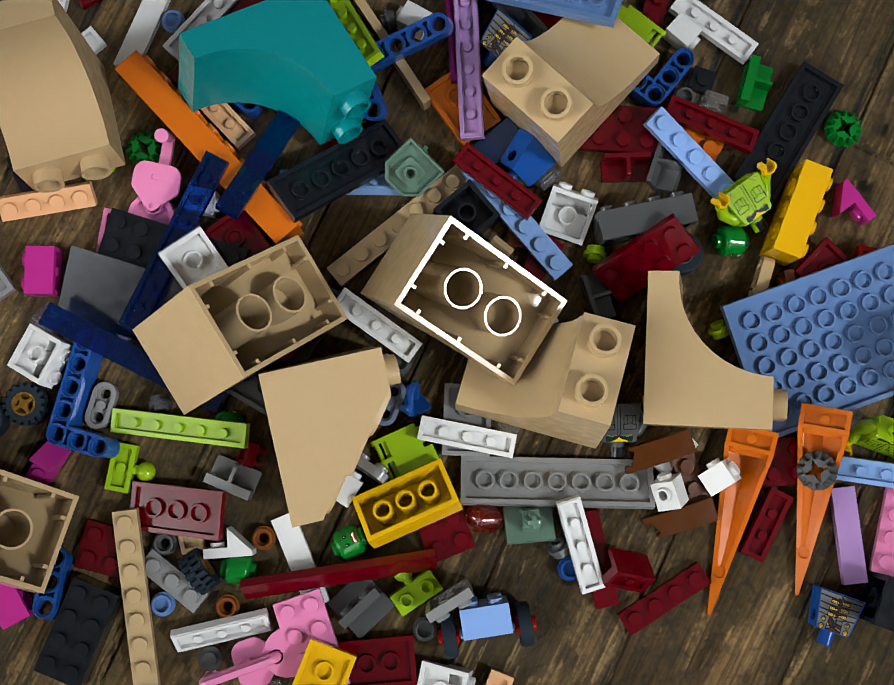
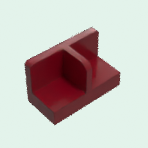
M651 152L604 153L600 160L601 183L647 182L646 179L649 173L648 161L652 157Z
M616 548L608 550L612 567L601 577L604 586L642 593L656 580L647 555Z

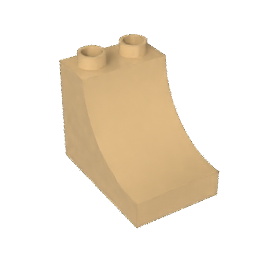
M2 0L0 1V128L8 148L13 171L33 190L42 193L59 191L65 186V181L79 177L88 180L106 178L112 173V168L126 165L104 65L59 1Z
M563 17L549 30L532 40L521 41L516 37L483 73L482 77L493 107L505 118L509 117L519 129L522 128L534 135L556 160V163L563 167L658 63L660 53L618 17L614 28Z
M411 213L361 291L362 295L398 319L436 338L502 381L514 386L568 301L452 216Z
M297 235L187 286L136 326L133 332L185 415L347 320L348 317L301 238Z
M648 271L643 424L649 426L769 431L772 430L773 421L787 420V389H773V376L748 372L723 360L712 352L696 334L684 310L683 284L680 271Z
M586 312L575 320L553 323L515 386L502 381L468 358L455 403L456 410L596 449L611 426L636 326Z

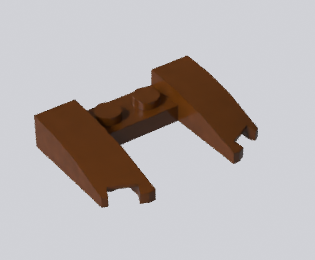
M681 427L628 447V451L634 452L632 466H625L626 474L670 462L673 474L681 473L689 500L681 509L660 511L641 518V521L646 526L652 523L660 531L656 534L658 538L685 532L719 520L712 497L707 495L705 486L698 477L701 473L694 455L697 451L690 429Z

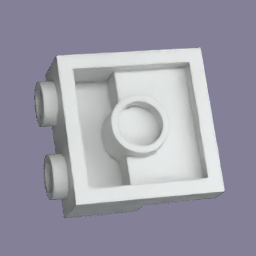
M559 181L558 185L553 184L539 226L547 234L582 245L598 204V198L594 197L595 193L582 189L581 192L572 190L573 185Z
M30 323L7 366L38 385L52 389L62 379L61 371L65 364L68 363L73 345Z
M424 659L422 660L417 685H475L476 678L472 677L473 670Z

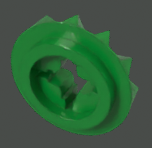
M846 110L836 111L831 114L824 125L827 139L838 147H849L860 139L863 129H861V120L857 119L855 113H850ZM842 124L851 126L847 130V134L845 131H836Z
M142 130V132L133 133V137L127 140L128 145L127 149H125L128 159L134 165L141 161L158 163L162 143L155 139L154 132ZM140 142L144 143L146 146L150 144V146L147 148L150 156H148L144 152L139 153V151L141 150Z

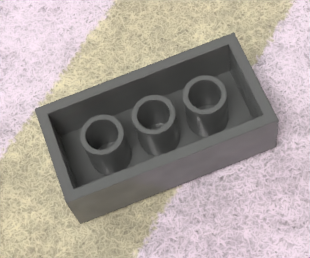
M678 191L669 194L670 197L661 199L660 196H653L647 198L644 203L637 204L635 200L625 202L623 207L614 208L613 205L599 208V212L591 220L595 245L606 247L630 242L672 213L688 230L698 222L692 193L684 194V191Z

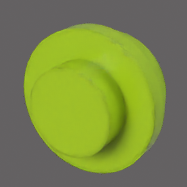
M587 245L586 250L583 252V256L590 263H599L607 257L605 247L600 245Z
M723 319L710 324L711 328L708 329V334L712 335L714 340L729 335Z

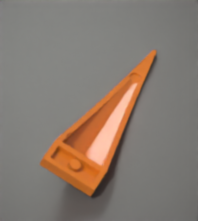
M801 403L798 421L797 464L806 453L821 451L834 459L839 471L850 436L853 411ZM813 460V469L807 475L815 474L819 481H821L820 473L827 469V467L819 468ZM797 477L796 596L800 593L834 483L824 490H812L804 486Z
M728 429L723 460L729 458L730 461L735 462L740 469L739 475L742 479L720 491L717 515L719 520H717L708 615L712 613L774 457L779 433Z

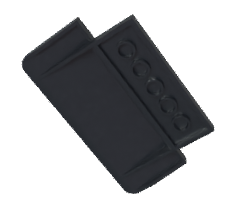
M112 208L98 253L71 245L58 304L61 315L67 319L139 341L133 329L183 290L158 255V252L189 231ZM209 238L228 267L247 259L250 251Z

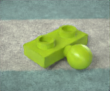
M119 442L120 451L118 455L110 459L104 489L131 493L134 474L142 481H149L154 478L156 469L149 462L136 465L140 450L139 445Z
M431 570L423 571L414 578L411 577L412 573H399L394 576L397 581L404 582V585L389 594V597L402 616H405L443 590V587Z

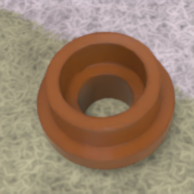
M260 526L252 534V543L257 549L267 550L276 542V533L269 526ZM262 533L268 535L267 542H263L260 539Z
M233 594L222 595L216 602L218 615L222 618L237 615L240 611L239 599ZM225 602L232 603L233 607L231 610L225 608Z

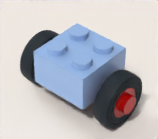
M501 593L487 594L485 599L477 600V596L472 597V602L459 610L462 626L460 632L454 622L452 613H450L447 619L440 622L441 629L437 630L439 645H444L446 659H453L459 657L458 645L460 637L466 641L511 634L513 631H516L522 647H529L535 643L534 630H537L535 615H531L527 601L515 603L513 623L506 595L501 596Z

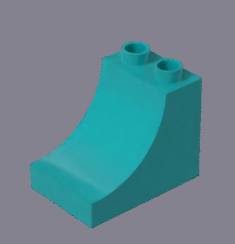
M265 0L179 33L178 89L192 112L222 103L240 102L265 106L283 113L298 122L320 145L335 138L339 144H345L355 139L362 132L363 127L361 123L365 112L371 106L369 99L377 77L327 0Z

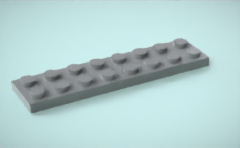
M461 456L460 503L461 505L557 507L556 501L579 495L583 508L654 509L655 499L650 486L654 481L653 467L626 474L625 466H632L633 460Z

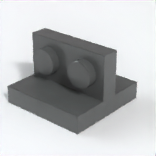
M373 579L348 583L327 603L340 617L338 623L344 629L349 627L359 639L395 607L390 597Z

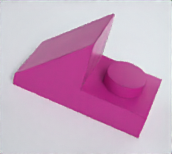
M848 178L835 186L832 218L848 209L851 219L861 226L877 216Z
M47 441L29 459L33 464L25 478L50 486L70 455L71 450Z

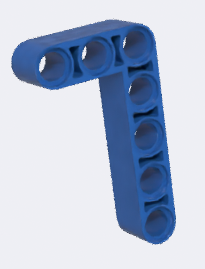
M436 12L377 41L376 44L384 57L371 66L372 71L375 73L447 38L453 32L452 20L443 13ZM442 19L445 20L444 29L437 31V22ZM423 30L424 36L422 40L416 42L414 38L416 32ZM401 40L402 48L400 51L395 52L394 44ZM375 81L369 99L371 106L365 112L364 118L380 122L386 118L388 109ZM377 104L378 114L372 117L371 108Z
M687 48L678 49L654 79L646 75L639 82L640 86L635 87L627 96L642 107L659 108L694 62L693 52ZM677 59L684 60L686 62V65H680L677 62ZM662 77H670L672 83H666ZM648 94L656 95L658 101L650 100Z
M82 330L76 335L48 424L46 437L51 444L98 458H114L120 451V444L116 438L82 428L85 413L107 346L105 336L100 333ZM105 443L106 446H105V450H104V452H103V449H102V448H103V444Z
M62 547L59 551V554H63L62 561L54 565L44 594L35 593L32 605L34 615L48 621L56 619L66 596L73 565L72 554ZM57 577V585L50 589V581ZM51 602V611L47 614H44V606L47 603Z

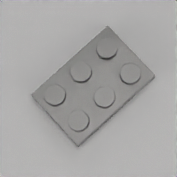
M445 383L443 420L491 429L490 419L456 410L455 403L461 384ZM442 444V455L490 457L488 453Z
M466 577L426 602L425 615L430 624L435 620L437 623L444 621L450 616L449 612L456 607L459 610L463 609L472 602L471 598L474 597V593L468 578Z

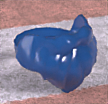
M413 380L411 384L407 385L404 405L398 407L401 412L411 417L420 416L431 407V404L420 394V386L417 380Z

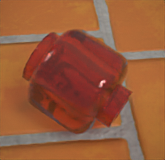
M477 504L471 505L466 511V524L475 533H495L503 523V513L500 512L498 506Z

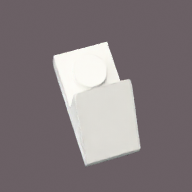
M232 526L227 527V545H225V541L211 542L210 547L203 549V559L253 556L257 552L256 547Z

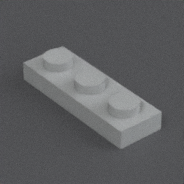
M154 548L145 557L147 576L192 613L196 612L211 593L208 592L205 595H201L199 592H196L195 588H192L189 581L185 579V575L181 572L182 569L165 555H160Z

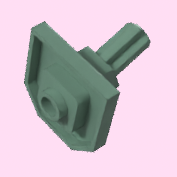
M412 137L385 161V180L401 196L419 197L445 170L428 154V147L418 144Z
M503 507L507 545L555 541L556 536L551 507Z

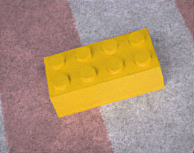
M808 159L794 168L786 181L759 256L764 255L773 258L776 263L786 266L806 255L809 247L806 244L808 237L814 233L817 226L815 218L817 213L819 214L825 204V200H823L825 191L827 192L833 183V178H831L833 169Z
M441 458L351 498L366 538L374 549L463 510Z

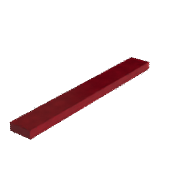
M428 549L240 580V589L245 599L396 576L399 573L438 569L435 550Z

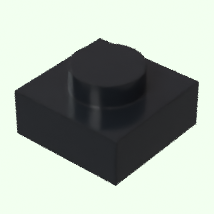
M695 65L687 87L695 93L708 97L717 73Z

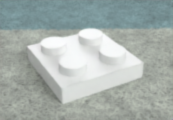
M200 226L158 252V255L183 289L228 267Z

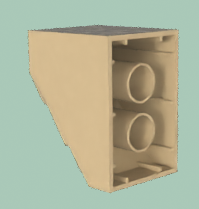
M369 346L258 371L292 528L322 521L325 515L330 513L346 476L353 475L368 438L378 428L391 398L390 386L401 383L395 354H383L381 347Z
M0 469L1 585L44 594L79 496Z

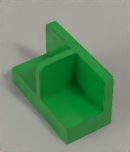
M752 54L746 61L735 106L756 112L763 110L767 92L773 85V82L770 81L773 68L761 65V56Z

